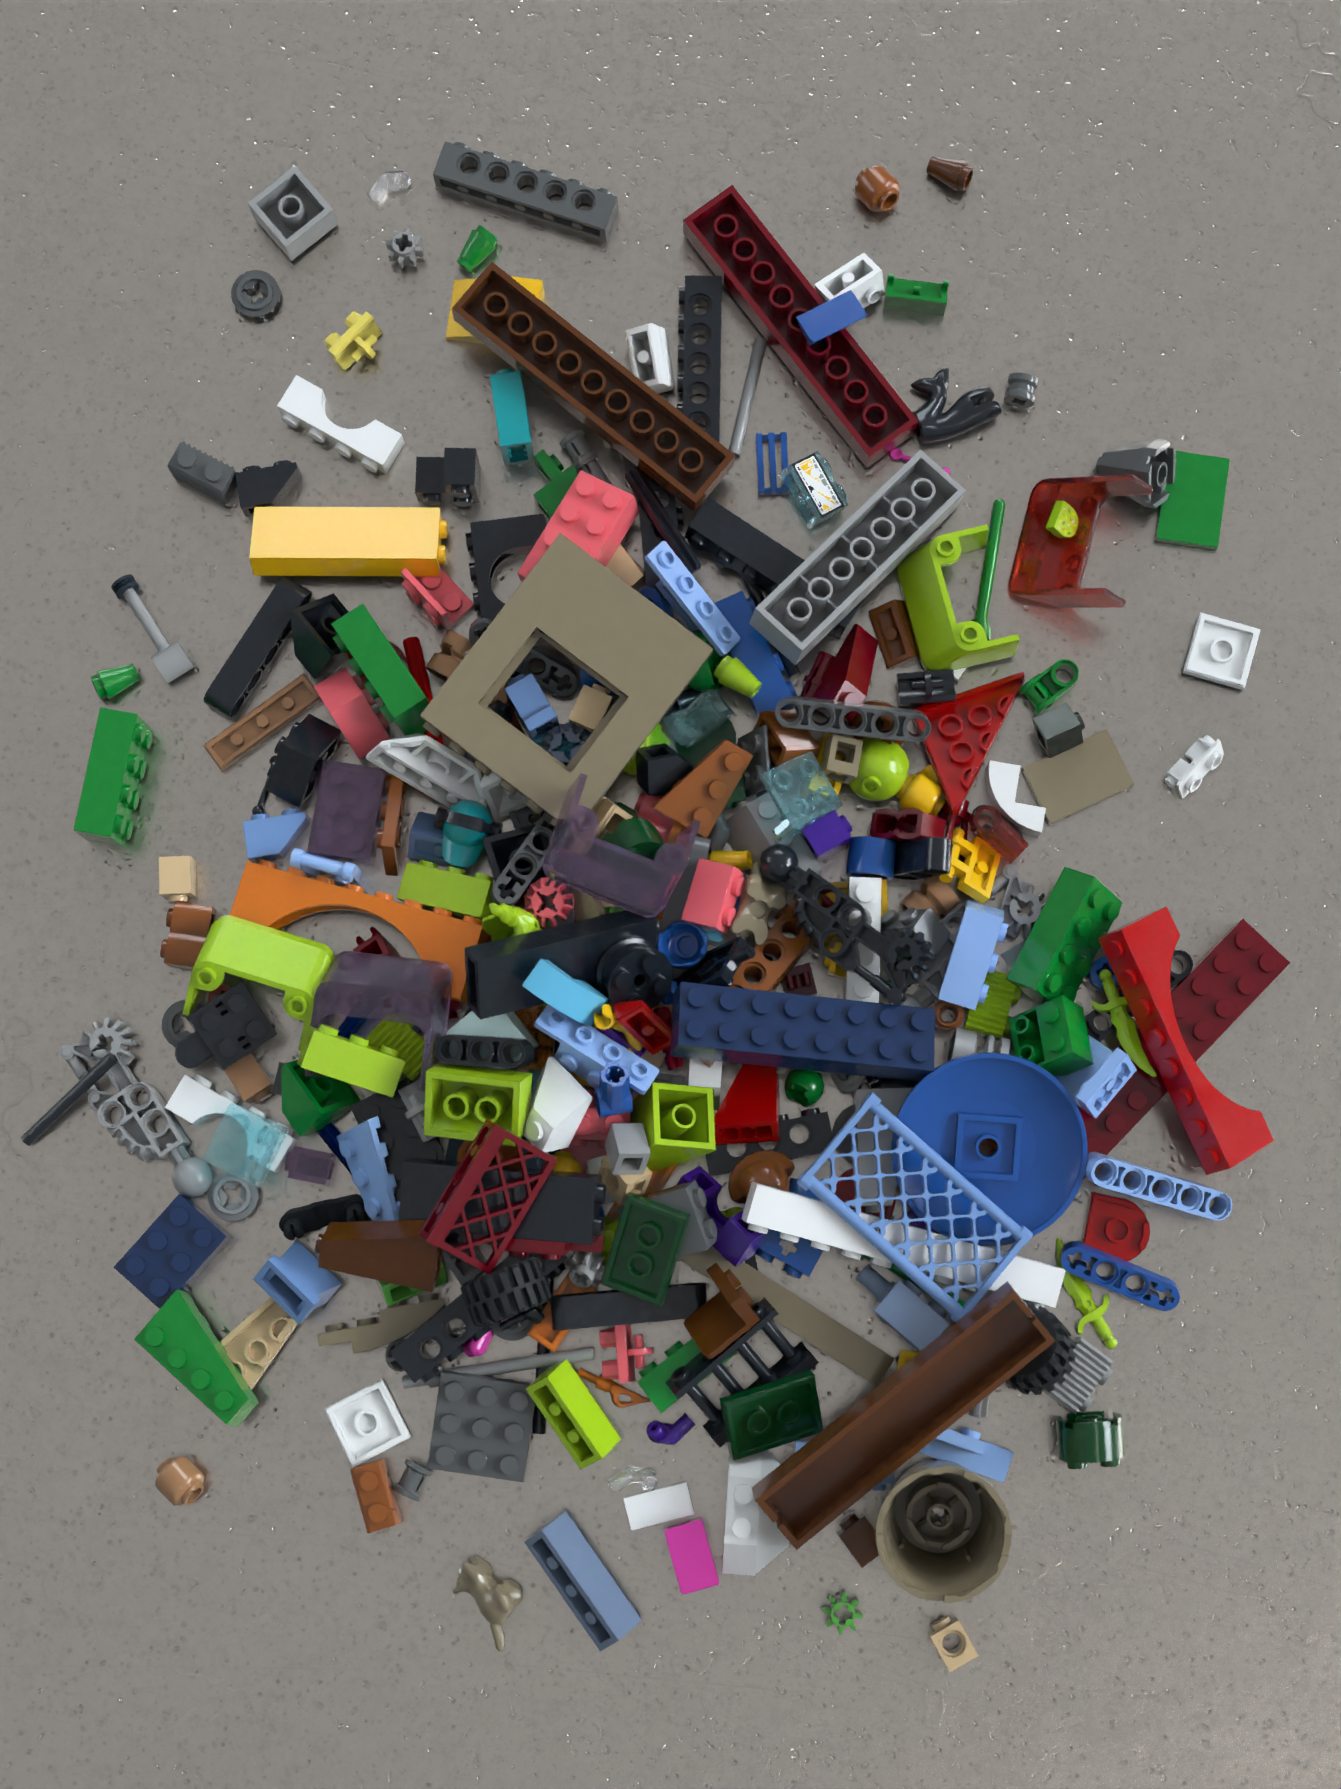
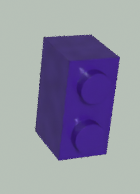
M833 810L804 827L801 835L820 864L848 847L851 839L850 832L853 830L844 815L838 816L836 811Z

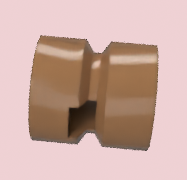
M451 630L447 631L439 644L441 652L434 653L426 666V669L432 675L443 682L447 681L473 647L469 639Z
M939 876L926 878L919 885L920 891L913 890L900 902V905L904 911L912 907L916 910L931 908L940 921V914L947 915L960 903V900L947 883L942 882Z

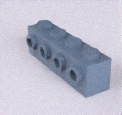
M566 1511L524 1542L600 1652L619 1641L642 1621L633 1605L625 1597L614 1578L609 1574L597 1557L596 1552L590 1547Z

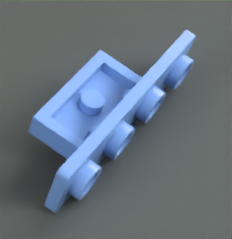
M660 542L645 556V561L660 579L655 585L691 631L699 629L720 656L727 654L740 640V636L667 542Z
M549 1004L534 1024L537 1029L561 1043L554 1058L567 1071L573 1072L584 1079L595 1089L599 1088L600 1072L610 1062H618L620 1065L628 1068L630 1075L629 1087L642 1095L647 1092L659 1073L658 1068L603 1033L568 1017Z
M963 1426L961 1432L947 1428L919 1451V1453L936 1459L957 1463L974 1473L999 1482L1005 1481L1013 1457L1012 1451L980 1440L981 1433Z

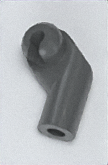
M722 812L707 837L711 839L708 853H711L712 850L721 851L730 836V829Z

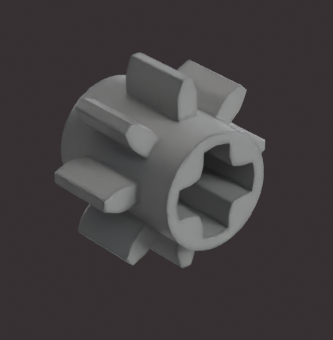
M407 228L406 232L400 233L395 230L393 240L386 241L387 249L391 250L388 253L389 261L397 260L400 269H403L404 265L416 267L415 261L417 257L424 256L423 249L418 247L422 244L421 236L413 238L410 228Z
M575 1251L565 1265V1268L571 1270L569 1279L573 1284L581 1288H588L590 1285L597 1287L599 1281H602L605 1266H602L604 1258L601 1253Z

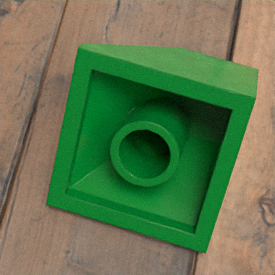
M298 1060L285 1063L281 1067L282 1113L299 1137L323 1129L351 1110L350 1105L361 1101L349 1083L301 1068L297 1063Z

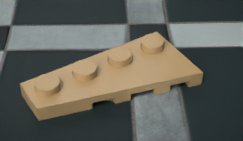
M271 1297L220 1341L227 1351L228 1357L234 1366L238 1368L251 1390L298 1325Z

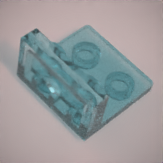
M811 751L772 768L760 776L762 783L782 816L779 818L781 824L772 831L778 842L801 832L804 827L833 810L837 811L843 806Z
M232 1102L229 1104L203 1160L243 1179V1181L261 1188L289 1129Z

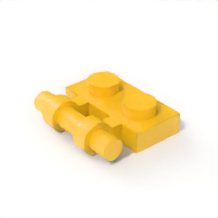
M954 828L951 839L953 840L950 873L940 875L939 879L944 883H950L953 875L959 878L957 889L983 904L990 899L1002 851L978 836L969 842L964 839L965 832L963 829ZM959 854L965 857L964 863L958 860Z

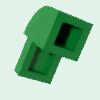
M542 449L533 456L537 469L549 483L533 496L537 507L550 521L576 479L577 472L573 465L562 472L564 467L554 454L549 456Z

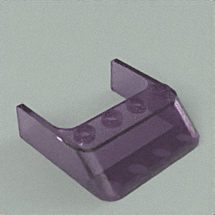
M342 951L333 959L316 990L311 1026L318 1029L320 1024L332 1027L335 1014L408 1023L418 1026L422 1030L425 1039L419 1091L425 1092L426 1071L441 1062L435 1055V1045L440 1037L446 1035L453 973L448 965L439 961ZM305 1069V1076L326 1077L325 1075Z

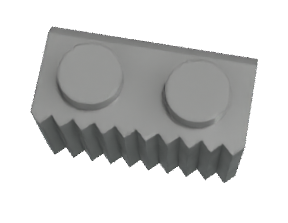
M1078 1337L1075 1340L1076 1348L1071 1349L1076 1354L1075 1361H1070L1069 1363L1073 1367L1071 1373L1065 1372L1062 1376L1065 1381L1061 1385L1058 1382L1053 1384L1055 1389L1050 1392L1045 1388L1042 1389L1044 1393L1073 1414H1076L1078 1410L1084 1412L1094 1399V1396L1090 1393L1097 1384L1103 1386L1113 1372L1109 1368L1113 1361L1082 1337Z

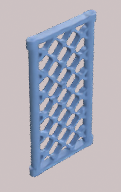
M871 1092L866 1095L865 1100L860 1104L861 1106L812 1165L798 1177L796 1183L805 1191L809 1189L945 1308L950 1313L949 1317L954 1322H957L976 1306L1021 1248L1031 1240L1033 1233L1024 1225L1020 1227L886 1109L880 1103L882 1100ZM869 1110L874 1115L872 1126L869 1129H856L854 1126ZM889 1128L898 1136L896 1148L894 1150L882 1151L878 1146V1132ZM869 1131L873 1134L874 1149L871 1152L860 1153L856 1150L855 1135L857 1132ZM849 1134L851 1137V1152L848 1154L834 1153V1150ZM914 1150L923 1158L921 1160V1169L918 1172H905L903 1170L902 1155L904 1152ZM895 1153L897 1155L898 1171L896 1173L883 1174L881 1172V1154ZM873 1155L875 1157L876 1172L874 1175H859L857 1167L858 1156ZM837 1157H851L853 1161V1175L850 1177H837L834 1160ZM828 1159L830 1161L831 1175L829 1178L819 1181L814 1177V1174ZM938 1171L947 1179L945 1191L943 1193L930 1194L927 1190V1175ZM918 1174L922 1178L923 1192L920 1195L909 1196L905 1193L904 1178L907 1175ZM896 1176L899 1178V1196H883L881 1181L884 1177ZM861 1179H876L878 1189L876 1198L862 1199L860 1197L859 1181ZM839 1180H852L854 1182L855 1198L853 1200L843 1202L834 1194L836 1192V1183ZM963 1193L971 1200L968 1214L954 1215L952 1213L951 1197L953 1195ZM944 1196L946 1198L947 1214L945 1216L932 1217L930 1215L928 1202L930 1197ZM909 1198L923 1199L924 1217L908 1218L906 1201ZM886 1200H900L902 1218L900 1220H886L884 1217V1202ZM876 1201L879 1204L880 1219L877 1222L868 1224L859 1216L861 1204L863 1202ZM987 1214L996 1222L994 1224V1233L991 1236L979 1237L976 1233L975 1220L977 1217ZM969 1218L971 1222V1236L957 1239L954 1236L953 1230L954 1219ZM940 1219L947 1220L949 1237L946 1240H933L931 1237V1222ZM910 1222H925L927 1234L925 1241L911 1242L909 1240L908 1224ZM890 1223H901L904 1229V1241L893 1246L884 1238L885 1227ZM1011 1235L1016 1241L1002 1257L1000 1240ZM979 1240H994L996 1251L994 1259H979L977 1247ZM957 1242H972L973 1259L971 1261H957L955 1244ZM936 1243H949L951 1250L950 1262L936 1264L933 1260V1245ZM925 1244L928 1247L929 1261L926 1265L917 1267L908 1259L910 1248L913 1245ZM988 1262L996 1263V1266L984 1281L981 1282L980 1265ZM972 1264L974 1266L976 1279L974 1284L960 1285L958 1283L957 1267L959 1265ZM950 1266L953 1273V1284L942 1289L933 1281L935 1268ZM974 1287L976 1289L962 1307L957 1302L960 1289Z

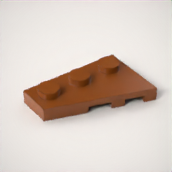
M723 739L696 764V767L690 773L674 784L672 789L661 799H658L651 807L707 838L754 755Z
M386 774L385 793H388V800L381 804L380 818L381 821H384L383 830L378 829L376 847L382 850L385 874L398 876L399 864L395 848H401L402 824L401 821H398V818H404L407 783L392 774Z

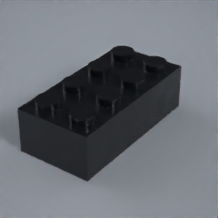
M409 1078L398 1082L393 1098L375 1093L350 1105L358 1125L376 1116L379 1118L381 1127L377 1128L376 1131L379 1142H385L388 1156L384 1157L387 1172L394 1174L397 1184L394 1197L395 1201L400 1202L403 1161L409 1158L444 1161L446 1159V1152L439 1137L423 1143L412 1119L407 1120L405 1116L408 1110L398 1090L413 1083Z

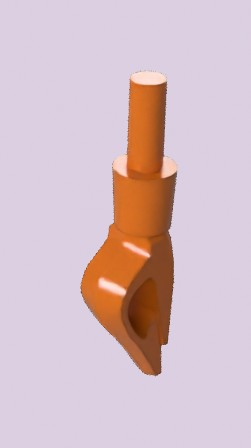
M582 1368L577 1373L579 1377L594 1383L595 1388L607 1393L609 1392L613 1404L617 1407L623 1408L650 1402V1399L642 1397L640 1394L613 1382V1380L603 1378L602 1374L596 1376ZM618 1396H630L632 1401L620 1402Z

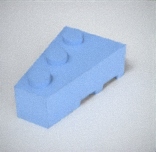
M967 900L938 999L972 1010L976 1009L978 1002L984 1004L989 985L984 984L987 972H994L999 956L993 953L996 942L1003 943L1008 924L1003 923V910Z

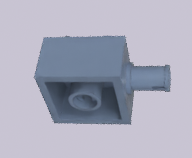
M870 1264L857 1276L856 1280L877 1297V1302L871 1308V1311L918 1352L938 1338L949 1326L950 1323L944 1319L947 1313L933 1301L926 1304L919 1297L923 1292L909 1280H905L903 1283L900 1280L890 1283L876 1272Z

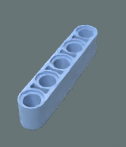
M1088 1153L1083 1178L1100 1187L1217 1221L1225 1219L1232 1211L1231 1198L1211 1186L1101 1153ZM1102 1163L1101 1172L1095 1176V1168ZM1131 1172L1130 1180L1124 1184L1125 1175ZM1159 1180L1158 1189L1152 1192V1186ZM1187 1189V1196L1181 1201V1194ZM1215 1197V1204L1209 1209V1203Z

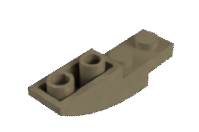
M437 1293L418 1296L419 1303L406 1305V1300H403L385 1309H379L381 1323H377L376 1317L356 1320L357 1327L345 1329L344 1323L325 1326L324 1333L317 1334L319 1347L351 1341L353 1354L386 1346L418 1330L447 1305L446 1298L438 1299Z

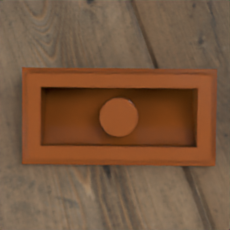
M894 599L868 611L888 669L920 659L903 600Z

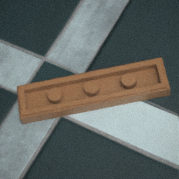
M303 673L203 746L223 772L320 703L322 699L312 682Z

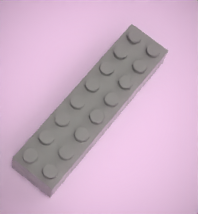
M920 449L755 608L749 624L796 665L959 506L967 490Z

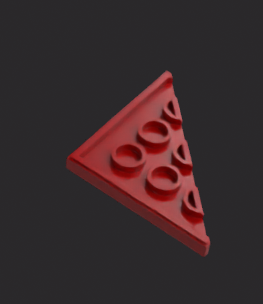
M1024 672L956 694L955 702L926 704L912 709L923 712L931 724L930 735L922 743L952 815L958 813L1019 693L1018 690L1025 681ZM919 718L912 719L917 732H922L925 722Z

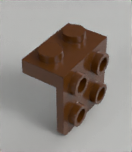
M717 1262L706 1271L720 1292L684 1321L685 1328L707 1359H712L724 1351L727 1346L760 1321L750 1306L754 1300L743 1286L737 1288L741 1285L739 1279L730 1269L724 1272Z

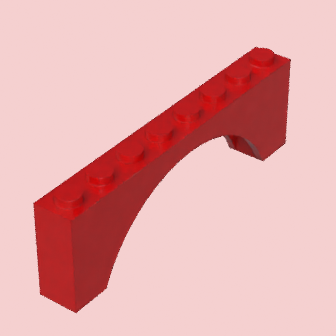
M1164 907L1100 937L1099 941L1205 1174L1209 1175L1232 1168L1274 1140L1261 1111L1242 1107L1218 1091L1198 1068L1185 1045L1175 1017L1170 985L1172 957L1180 934L1168 908Z

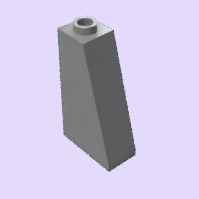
M913 1088L856 1089L854 1091L855 1112L865 1100L866 1095L873 1092L882 1100L880 1103L897 1117L901 1105ZM868 1110L855 1125V1128L869 1129L872 1126L874 1115ZM889 1128L878 1132V1146L882 1151L891 1150L893 1131ZM869 1131L857 1132L855 1135L856 1150L860 1153L873 1151V1134ZM891 1153L880 1155V1170L883 1174L894 1173ZM873 1155L858 1156L857 1167L859 1175L875 1174L876 1165ZM884 1177L881 1181L882 1194L884 1197H894L898 1185L896 1177ZM863 1178L859 1181V1191L862 1199L877 1197L876 1179ZM886 1200L884 1202V1212L885 1206H892L893 1200ZM876 1201L863 1202L861 1204V1207H865V1213H879V1204Z

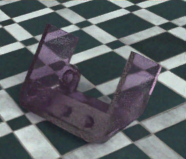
M581 773L566 791L543 861V870L546 876L557 883L642 917L652 918L657 916L665 908L687 867L700 821L694 819L678 835L676 844L667 843L661 846L656 852L654 860L595 837L598 829L596 814L591 809L578 804L588 776Z

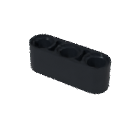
M925 837L897 844L893 877L903 880H920L949 874L953 840L941 837Z
M452 1034L440 1037L435 1045V1055L442 1063L455 1065L519 1068L529 1065L535 1055L532 1043L523 1038ZM452 1041H455L459 1047L458 1054L454 1058L449 1053V1045ZM484 1042L490 1048V1054L485 1060L481 1057L479 1051L480 1046ZM515 1044L520 1047L522 1053L521 1058L517 1062L511 1057V1048Z

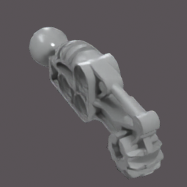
M1008 864L995 877L991 895L994 896L1008 884L1000 906V910L1004 911L1003 923L1008 924L1006 934L1017 938L1021 930H1024V934L1028 938L1045 903H1040L1045 897V893L1040 892L1037 896H1034V885L1022 883L1021 877L1018 875L1019 870L1017 866ZM968 899V900H970V901H974V902L980 903V902L976 901L975 899H972V900H971V899ZM967 900L944 918L942 923L946 928L950 922L961 924ZM1027 906L1030 909L1028 915L1023 914L1020 916L1017 913L1019 908L1023 909ZM950 933V937L937 954L933 955L934 961H924V965L929 967L930 971L925 973L921 969L918 970L920 973L919 986L921 988L913 995L906 993V1000L901 1004L902 1006L927 1008L931 1003L937 1004L941 1001L938 999V995L945 975L944 969L948 965L956 935Z
M105 1017L103 1025L98 1021L92 1022L94 1032L83 1031L80 1042L73 1043L72 1045H62L59 1049V1055L68 1062L78 1080H81L88 1073L80 1057L95 1065L109 1052L117 1057L118 1062L106 1073L118 1093L98 1091L95 1084L88 1090V1102L96 1113L99 1123L107 1128L113 1138H118L117 1144L120 1147H126L129 1155H137L144 1162L153 1157L156 1160L169 1158L175 1167L172 1173V1182L174 1188L185 1197L203 1195L209 1189L212 1182L210 1166L204 1160L189 1155L185 1147L191 1144L173 1113L165 1108L167 1104L159 1091L150 1084L138 1082L128 1067L135 1057L132 1052L128 1051V1048L137 1045L136 1040L128 1039L133 1034V1029L129 1027L124 1028L125 1022L120 1019L113 1023L112 1018ZM108 1038L114 1040L110 1044L111 1050L104 1049L108 1045L106 1041ZM145 1089L148 1093L147 1102L139 1106L136 1101V1095L140 1090ZM118 1106L121 1110V1118L113 1124L110 1120V1112L114 1107ZM161 1115L165 1120V1126L160 1132H156L153 1129V1121L157 1116Z

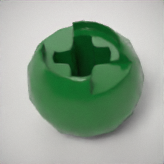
M793 1069L786 1077L784 1088L790 1100L793 1099L806 1107L815 1104L821 1099L824 1091V1081L819 1072Z

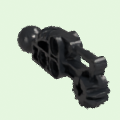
M774 844L767 847L761 853L759 859L761 875L773 884L788 882L795 887L792 892L795 893L793 900L796 903L791 913L792 917H796V927L804 931V938L807 941L812 940L813 946L839 966L851 973L855 972L869 982V985L887 997L890 1003L894 1005L903 1004L906 1000L905 992L908 985L918 983L920 980L918 970L921 969L925 973L930 971L929 967L924 965V961H934L932 954L925 953L933 947L929 941L922 943L925 934L919 931L913 936V930L910 927H906L903 937L895 928L884 936L871 926L872 917L865 907L810 868L807 871L800 868L796 852L791 847L785 844ZM834 892L836 895L835 903L829 908H824L822 904L824 896L827 893ZM853 911H860L862 915L860 923L855 926H849V915ZM835 937H841L843 941L841 949L838 952L831 953L829 949L830 941ZM859 942L880 957L891 984L861 965L858 949ZM903 950L909 951L910 955H912L910 961L903 960V957L900 955Z

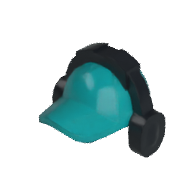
M462 800L452 805L448 813L447 809L438 807L433 827L440 830L443 829L442 856L445 861L454 866L469 867L475 864L484 848L482 838L502 833L503 823L492 822L489 810L481 803L474 800Z

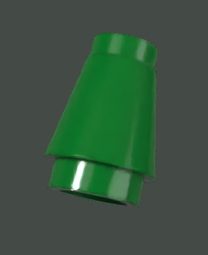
M479 225L476 230L472 229L456 262L471 273L474 268L496 249L495 245L498 239L483 226Z
M133 663L98 670L96 675L90 677L100 700L106 697L109 700L135 682L140 681Z

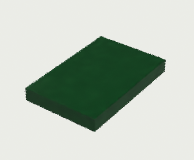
M629 1192L626 1195L601 1284L661 1307L665 1302L690 1214Z
M811 1370L720 1398L729 1455L733 1461L819 1434L823 1431L815 1376Z

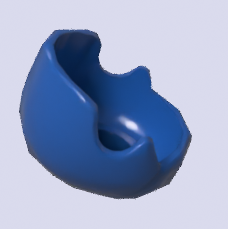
M685 921L673 922L658 935L657 950L669 959L671 966L675 969L685 970L698 965L707 953V937L697 925Z

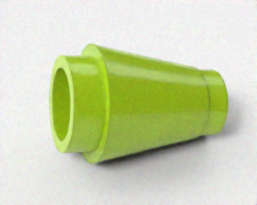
M727 655L714 672V676L719 679L718 683L750 698H753L762 686V683L737 657L732 658Z

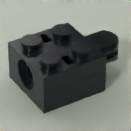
M241 981L186 1017L195 1032L177 1044L175 1057L177 1062L187 1069L197 1068L213 1057L219 1068L225 1070L276 1036L277 1032ZM222 1002V1005H220L217 1008L215 1007L216 1005Z

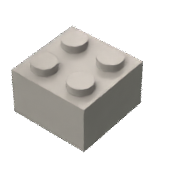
M293 166L248 202L255 220L291 261L338 225L333 208L296 166Z

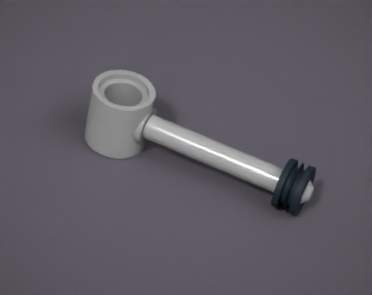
M128 574L117 579L111 585V588L118 599H126L157 648V653L151 659L165 681L169 683L194 668L179 642L176 641L173 644H168L136 593L139 585L134 580L133 575Z

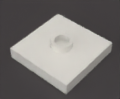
M1200 612L1183 673L1243 690L1247 682L1261 629Z
M383 1379L324 1409L352 1468L411 1438L410 1432Z

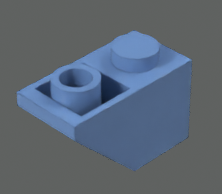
M287 809L281 812V816L269 817V814H256L250 817L251 820L243 821L247 858L253 863H258L259 859L267 861L284 859L310 824V818L306 812H300V809Z

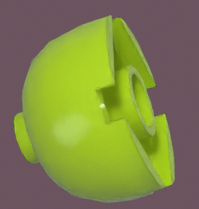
M871 737L862 739L863 745L858 774L849 783V786L861 798L877 802L890 799L898 794L907 780L910 763L906 753L898 744L893 741L889 744L881 741L882 738Z

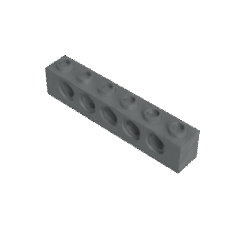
M444 142L433 172L436 187L607 241L618 211L617 196H614L607 189L597 188L595 190L586 187L584 183L576 179H569L567 181L558 178L548 170L536 171L528 168L526 164L520 161L512 160L508 162L502 160L496 154L489 151L480 153L471 150L468 145L461 142H455L454 144ZM467 167L477 168V170L471 174H466L463 172V170ZM496 176L505 177V180L501 183L491 181ZM525 185L534 187L530 192L520 191V188ZM553 194H559L563 197L556 202L548 199ZM583 203H587L592 206L589 210L581 211L577 209V207Z

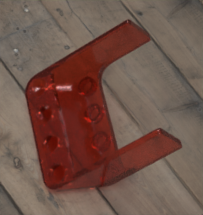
M1132 474L1050 478L1039 481L1032 489L1009 579L1010 591L1018 597L1062 608L1125 607L1126 600L1106 588H1081L1099 512L1105 501L1115 496L1152 495L1153 487ZM1056 501L1067 502L1077 513L1078 529L1072 537L1058 538L1046 529Z

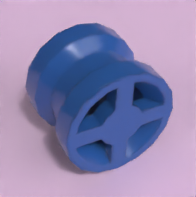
M1107 957L1094 961L1087 974V980L1091 987L1099 991H1104L1103 981L1099 978L1102 970L1107 969L1112 972V978L1115 984H1118Z

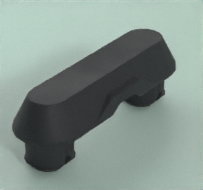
M352 1194L290 1209L281 1217L279 1228L285 1238L294 1240L295 1237L297 1239L303 1237L304 1233L328 1226L330 1222L366 1221L367 1213L361 1195Z

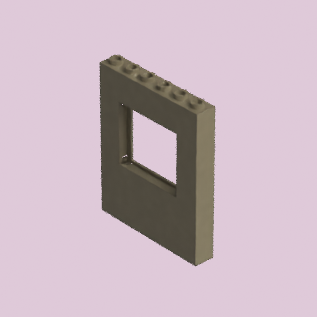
M560 533L421 713L420 717L425 721L422 727L436 738L442 734L451 742L447 746L461 757L467 753L474 758L476 762L473 765L486 776H489L491 772L501 779L499 785L514 796L516 792H519L527 798L524 804L538 815L544 811L553 819L550 824L563 834H566L568 830L575 834L712 654L713 648ZM540 638L544 639L619 696L618 700L567 766L488 707Z

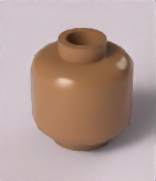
M187 1457L168 1458L157 1469L158 1476L155 1486L173 1505H190L202 1494L204 1490V1475Z

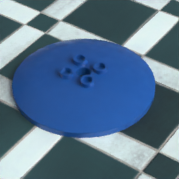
M997 1052L968 1054L947 1061L936 1067L934 1072L925 1075L914 1086L898 1112L897 1118L1020 1227L1024 1225L1029 1229L1033 1236L1053 1224L1066 1211L1077 1195L1083 1181L1088 1158V1142L1084 1121L1079 1108L1070 1093L1051 1073L1022 1057ZM894 1132L892 1133L891 1150L896 1148L898 1138ZM986 1138H991L997 1142L996 1151L990 1155H985L979 1151L980 1142ZM914 1150L904 1152L902 1155L903 1170L905 1172H918L921 1169V1160L923 1158ZM891 1153L893 1170L896 1173L898 1171V1158L895 1153ZM938 1171L927 1175L928 1192L930 1194L943 1193L947 1179ZM918 1174L905 1176V1193L909 1196L920 1195L923 1192L921 1176ZM896 1177V1181H897L898 1186H899V1188H900L899 1178ZM963 1193L953 1195L951 1197L952 1213L954 1215L968 1214L971 1200ZM944 1196L929 1198L930 1215L932 1217L945 1216L947 1214L946 1198ZM909 1198L906 1202L919 1218L924 1217L923 1199ZM987 1214L979 1216L975 1220L976 1233L979 1237L991 1236L994 1233V1224L996 1222ZM969 1218L954 1219L953 1230L954 1236L957 1239L971 1236V1222ZM940 1219L931 1222L932 1229L949 1237L947 1220ZM1010 1235L1000 1240V1246L1012 1244L1016 1240ZM982 1239L978 1241L977 1245L995 1246V1242L993 1239Z

